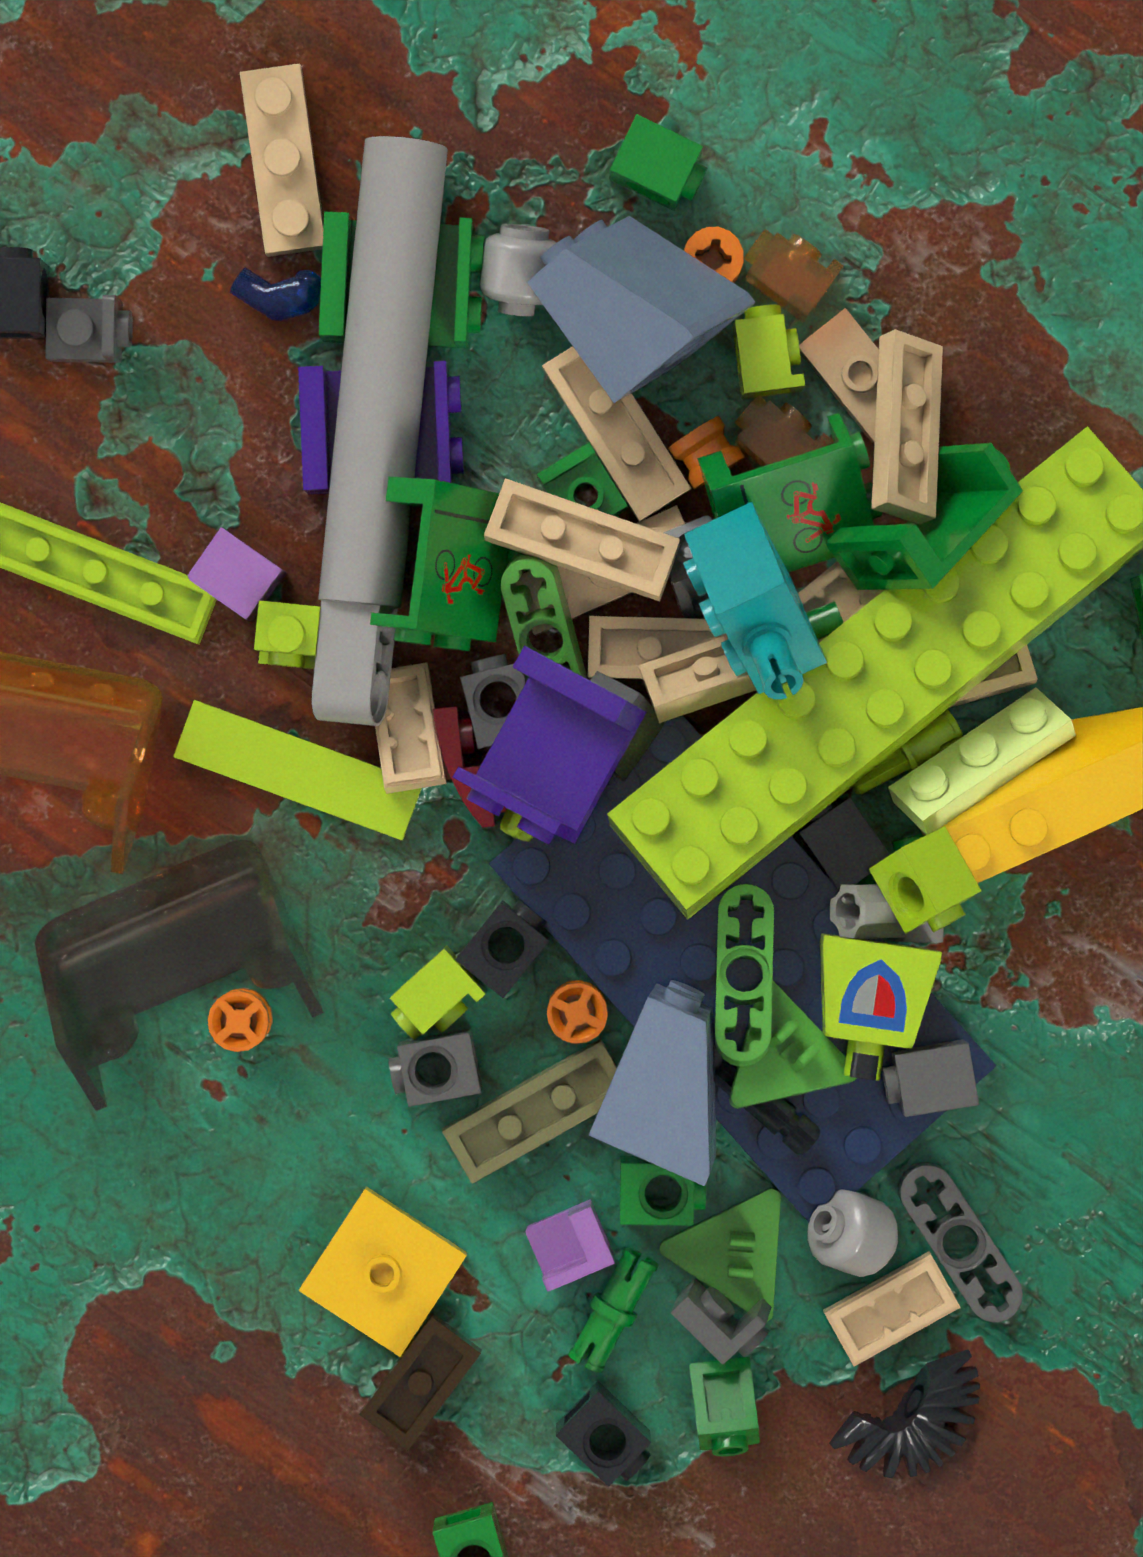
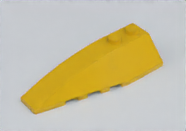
M1143 707L1072 719L1076 733L1075 737L944 825L977 883L1143 809Z

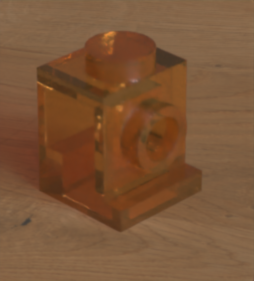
M766 229L744 257L752 265L747 272L745 280L802 323L805 322L839 276L844 265L833 259L830 265L825 268L818 262L822 256L820 251L802 237L792 234L789 239H786L778 232L773 235Z
M759 395L734 422L743 430L736 437L734 443L761 467L828 446L833 441L825 433L816 441L807 434L813 426L799 411L787 402L779 409L770 400L767 403Z

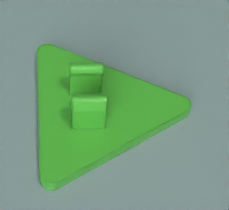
M773 981L772 1029L768 1052L763 1059L754 1065L746 1067L737 1066L729 1102L732 1107L739 1109L851 1083L857 1078L843 1075L845 1055ZM757 1002L753 1004L752 1008L763 1011V1003ZM749 1023L741 1052H748L752 1041L761 1040L760 1033L750 1032Z
M769 1188L663 1240L659 1247L660 1253L709 1287L719 1290L727 1299L747 1312L763 1298L772 1307L767 1321L771 1320L774 1310L781 1203L780 1192L775 1188Z

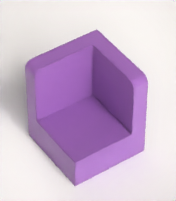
M221 527L189 572L188 578L241 617L253 622L258 614L259 600L268 601L287 572Z
M591 1199L530 1224L526 1228V1235L543 1273L542 1281L547 1292L615 1264L614 1252Z

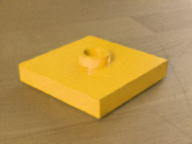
M366 1186L298 1291L401 1357L466 1258L468 1252Z

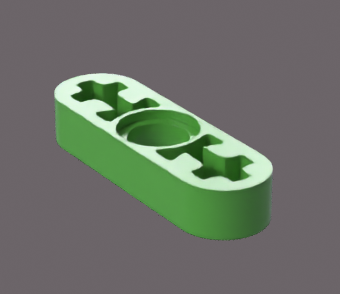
M518 553L509 561L501 579V591L518 653L520 654L525 645L588 679L558 567L540 558ZM523 569H530L534 578L544 577L545 581L541 583L537 595L540 608L525 616L522 612H529L533 604L531 592L527 585L517 586L516 582L519 581ZM552 604L554 608H548L547 606ZM540 624L551 625L560 632L563 645L555 652H541L531 644L529 631Z
M749 884L738 885L728 890L723 895L718 908L715 1045L718 1053L725 1061L740 1067L754 1065L763 1059L770 1046L772 1029L774 907L771 898L764 890ZM742 900L752 901L753 911L763 912V918H756L752 922L751 944L763 941L764 950L750 945L726 948V940L739 943V920L734 917H728V911L738 910ZM749 959L758 964L762 971L763 979L757 988L752 991L741 992L731 987L726 978V971L734 961ZM724 1001L743 1006L752 1005L757 1002L763 1003V1011L750 1008V1032L760 1033L761 1040L752 1041L748 1052L737 1051L736 1042L725 1039V1032L731 1033L736 1030L738 1007L725 1010Z

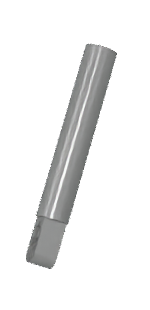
M378 136L366 138L364 142L318 600H321L312 688V709L315 718L320 721L379 726L385 717L388 705L395 629L370 625L371 612L397 615V609H401L411 506L387 502L386 493L389 476L415 477L448 149L443 145L420 139Z

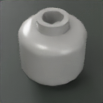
M502 224L500 233L493 234L485 239L479 286L486 297L499 301L498 312L515 316H534L535 305H543L527 281L545 266L540 259L541 255L556 244L554 240L549 239L548 229L520 224Z
M841 1189L835 1191L834 1196L829 1202L818 1205L817 1209L813 1212L808 1223V1244L812 1255L822 1265L851 1275L864 1277L878 1272L892 1258L898 1244L897 1222L893 1212L883 1202L857 1192Z

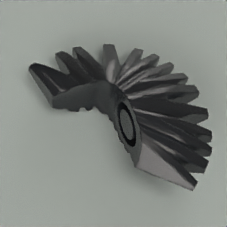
M969 1349L926 1363L921 1368L915 1382L910 1385L908 1391L902 1397L898 1409L893 1412L892 1416L886 1417L883 1421L877 1416L873 1418L871 1414H861L860 1412L853 1411L829 1444L834 1449H838L855 1442L847 1460L852 1465L861 1461L859 1468L865 1472L884 1456L883 1476L887 1478L894 1477L901 1457H903L910 1477L917 1476V1463H919L925 1473L930 1472L929 1458L939 1467L942 1466L943 1462L935 1451V1447L953 1457L956 1452L950 1444L962 1446L966 1441L963 1435L945 1422L974 1424L975 1417L958 1407L979 1404L980 1397L972 1394V1392L980 1389V1383L970 1381L979 1376L977 1368L975 1366L962 1367L972 1357Z

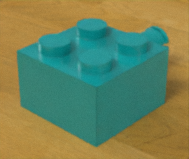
M750 502L685 533L684 535L693 558L683 562L698 596L705 593L708 594L709 599L700 602L699 605L714 637L726 633L728 639L721 642V645L735 675L739 676L747 672L759 694L764 692L772 699H786L787 696L782 683L787 682L794 695L803 685L802 674L827 663L795 584L755 506Z

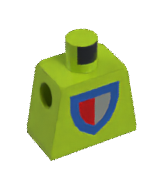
M821 933L822 1028L825 1036L848 1040L843 1075L880 1081L885 1045L912 1049L937 975L942 952L933 949Z

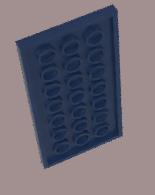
M682 715L666 721L625 781L612 775L575 844L557 835L554 836L550 845L535 837L530 842L516 839L494 858L489 865L525 905L547 921L544 927L634 1027L647 997L656 984L668 987L670 981L675 980L704 993L705 996L702 1003L713 1008L714 1071L716 1072L725 1061L718 1053L715 1045L718 908L723 895L731 888L742 884L757 886L769 895L774 907L773 981L823 1032L820 939L821 933L840 936L836 925L830 921V901L836 897L839 891L792 837H789L687 920L611 828L607 813L702 738ZM742 900L738 910L728 911V917H734L739 920V943L726 940V948L750 945L764 950L763 941L751 944L752 922L756 918H763V912L753 911L752 901ZM878 938V939H864V940L885 942V940H884L883 938ZM749 959L734 961L726 971L728 983L731 987L741 992L754 990L763 979L762 971L758 964ZM930 993L913 1047L961 1039L969 1043L975 1083L977 1084L997 1065L937 998ZM724 1001L725 1010L738 1007L736 1030L731 1033L725 1032V1039L735 1041L737 1051L741 1052L749 1023V1012L753 1004L743 1006ZM826 1036L846 1057L848 1040ZM885 1045L882 1067L893 1066L890 1051L907 1048ZM882 1071L880 1081L857 1078L851 1083L786 1097L796 1107L795 1113L799 1117L804 1114L820 1129V1136L816 1143L803 1155H797L782 1142L783 1135L779 1132L774 1135L744 1108L737 1109L732 1107L729 1102L730 1096L715 1084V1116L718 1122L808 1222H810V1218L818 1205L829 1202L834 1196L835 1191L845 1189L856 1192L946 1112L940 1111L905 1117L900 1112L899 1103L888 1104Z

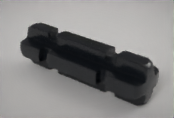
M724 1061L715 1072L713 1079L715 1084L730 1096L737 1066ZM786 1098L743 1107L774 1135L777 1132L783 1135L782 1142L797 1155L806 1153L820 1136L819 1127L804 1114L799 1117L795 1113L796 1107Z

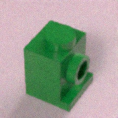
M590 442L537 474L538 481L546 493L575 502V490L579 486L586 484L594 487L598 493L597 501L590 508L620 518L618 515L628 508Z

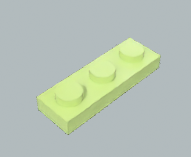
M1035 687L890 785L888 788L892 800L928 835L1075 737L1076 733L1072 719Z

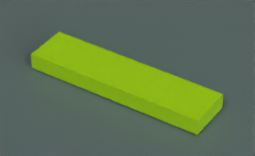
M0 503V568L200 645L217 599L190 581L188 575Z
M198 700L193 701L173 756L174 758L399 840H403L422 790V788L386 794L381 767Z

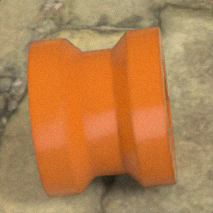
M721 227L703 228L696 231L688 239L684 248L686 253L731 282L735 283L744 263V250L739 239L731 231Z
M720 416L697 427L668 448L674 459L683 461L688 468V481L694 490L705 485L697 458L721 451L729 469L745 458L741 449L738 446L730 445L724 436L725 424Z
M583 980L567 981L558 986L550 996L547 1006L548 1024L554 1034L563 1041L573 1044L587 1043L596 1038L604 1029L608 1017L606 999L601 990L592 983Z
M238 988L232 989L215 1001L210 1008L207 1020L209 1032L217 1044L226 1050L241 1052L252 1049L264 1040L270 1032L273 1016L271 1006L263 995L256 990Z

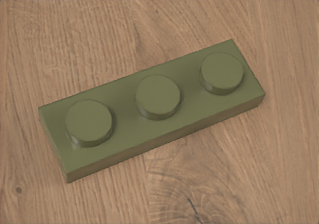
M600 1038L442 1127V1133L470 1182L473 1184L597 1114L617 1070V1066Z

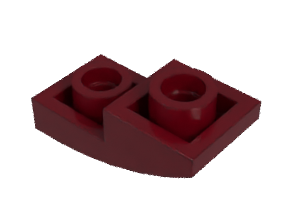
M459 707L433 709L436 734L441 753L458 794L482 828L496 826L495 814L466 799L472 788L453 778L458 766L473 774H476L480 766L465 767L464 755L475 754L471 718L460 719ZM506 807L503 808L501 813L506 812Z

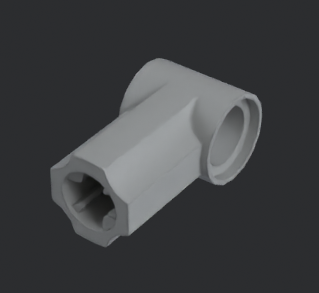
M841 884L840 891L830 901V921L836 925L840 937L853 939L888 938L889 941L913 943L943 942L944 928L933 933L928 923L905 934L877 884Z

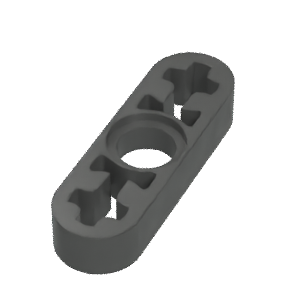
M930 1162L916 1163L907 1168L898 1183L900 1201L970 1308L978 1317L989 1322H1002L1011 1318L1018 1311L1022 1303L1023 1293L1021 1284L951 1177L943 1168ZM921 1176H924L929 1182L941 1180L942 1186L936 1190V1195L947 1211L952 1208L954 1203H958L961 1208L960 1212L951 1213L941 1218L932 1230H929L925 1224L927 1221L937 1219L930 1206L924 1200L917 1201L916 1203H913L911 1197L917 1192L914 1181ZM956 1225H966L972 1228L977 1236V1245L973 1253L961 1259L950 1257L943 1248L945 1233ZM988 1254H991L994 1258V1262L983 1265L988 1275L996 1284L1007 1281L1009 1285L1002 1292L1006 1301L998 1307H995L991 1301H986L982 1304L978 1302V1299L985 1292L973 1272L969 1274L965 1281L959 1276L960 1272L972 1270L979 1266Z

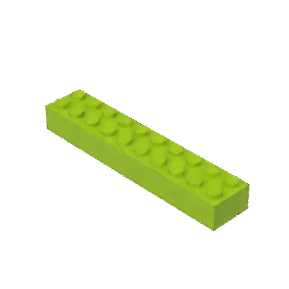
M1088 426L1018 482L1023 492L933 589H894L881 592L819 642L827 663L802 674L803 685L796 694H792L787 682L782 683L787 696L786 699H772L764 692L761 694L757 692L607 813L611 828L687 920L1143 551V489Z

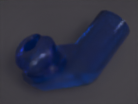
M245 267L233 282L230 293L269 319L283 321L307 314L319 304L321 278L311 270H301L296 273L295 277L271 284Z

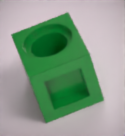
M636 114L612 163L609 180L675 211L681 197L690 201L693 200L708 168L698 163L702 155L703 146Z
M620 1156V1225L694 1226V1210L706 1209V1185H700L639 1157ZM661 1175L674 1178L680 1185V1193L677 1199L665 1206L652 1203L645 1195L647 1184L653 1178Z
M493 1502L435 1518L432 1532L439 1557H458V1553L469 1545H478L485 1548L491 1557H509Z

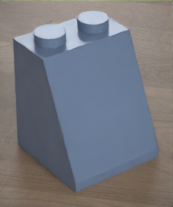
M631 216L609 227L606 226L603 220H599L581 232L574 240L571 236L563 238L541 255L540 259L545 266L527 281L613 403L676 368L755 304V301L747 291Z
M671 980L668 987L656 984L647 997L589 1136L705 1186L716 1158L713 1008L702 1003L705 996L704 993L684 983Z

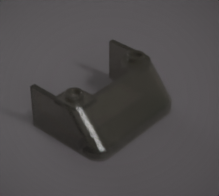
M236 840L226 843L55 917L42 927L35 939V950L56 1048L95 1111L107 1107L99 1065L122 1057L133 1046L139 1034L136 1014L242 968L246 969L252 983L259 988H280L293 982L312 1018L324 1013L307 955L273 876L258 846L248 840Z

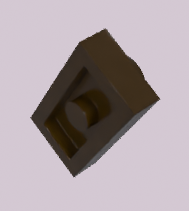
M433 1313L362 1407L359 1415L408 1451L480 1356L482 1349Z

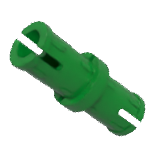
M624 1247L622 1256L603 1292H596L589 1304L593 1311L575 1345L568 1353L572 1360L580 1364L582 1359H587L595 1344V1348L584 1367L597 1373H603L605 1364L624 1327L630 1328L635 1322L637 1313L634 1309L653 1273L659 1267L656 1261L647 1256L645 1261H640L632 1276V1272L642 1255L640 1251L633 1248Z

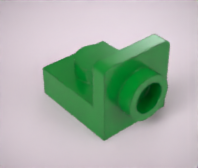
M750 1356L729 1359L723 1365L718 1360L689 1364L700 1450L712 1449V1454L715 1456H735L749 1450L748 1445L760 1443Z

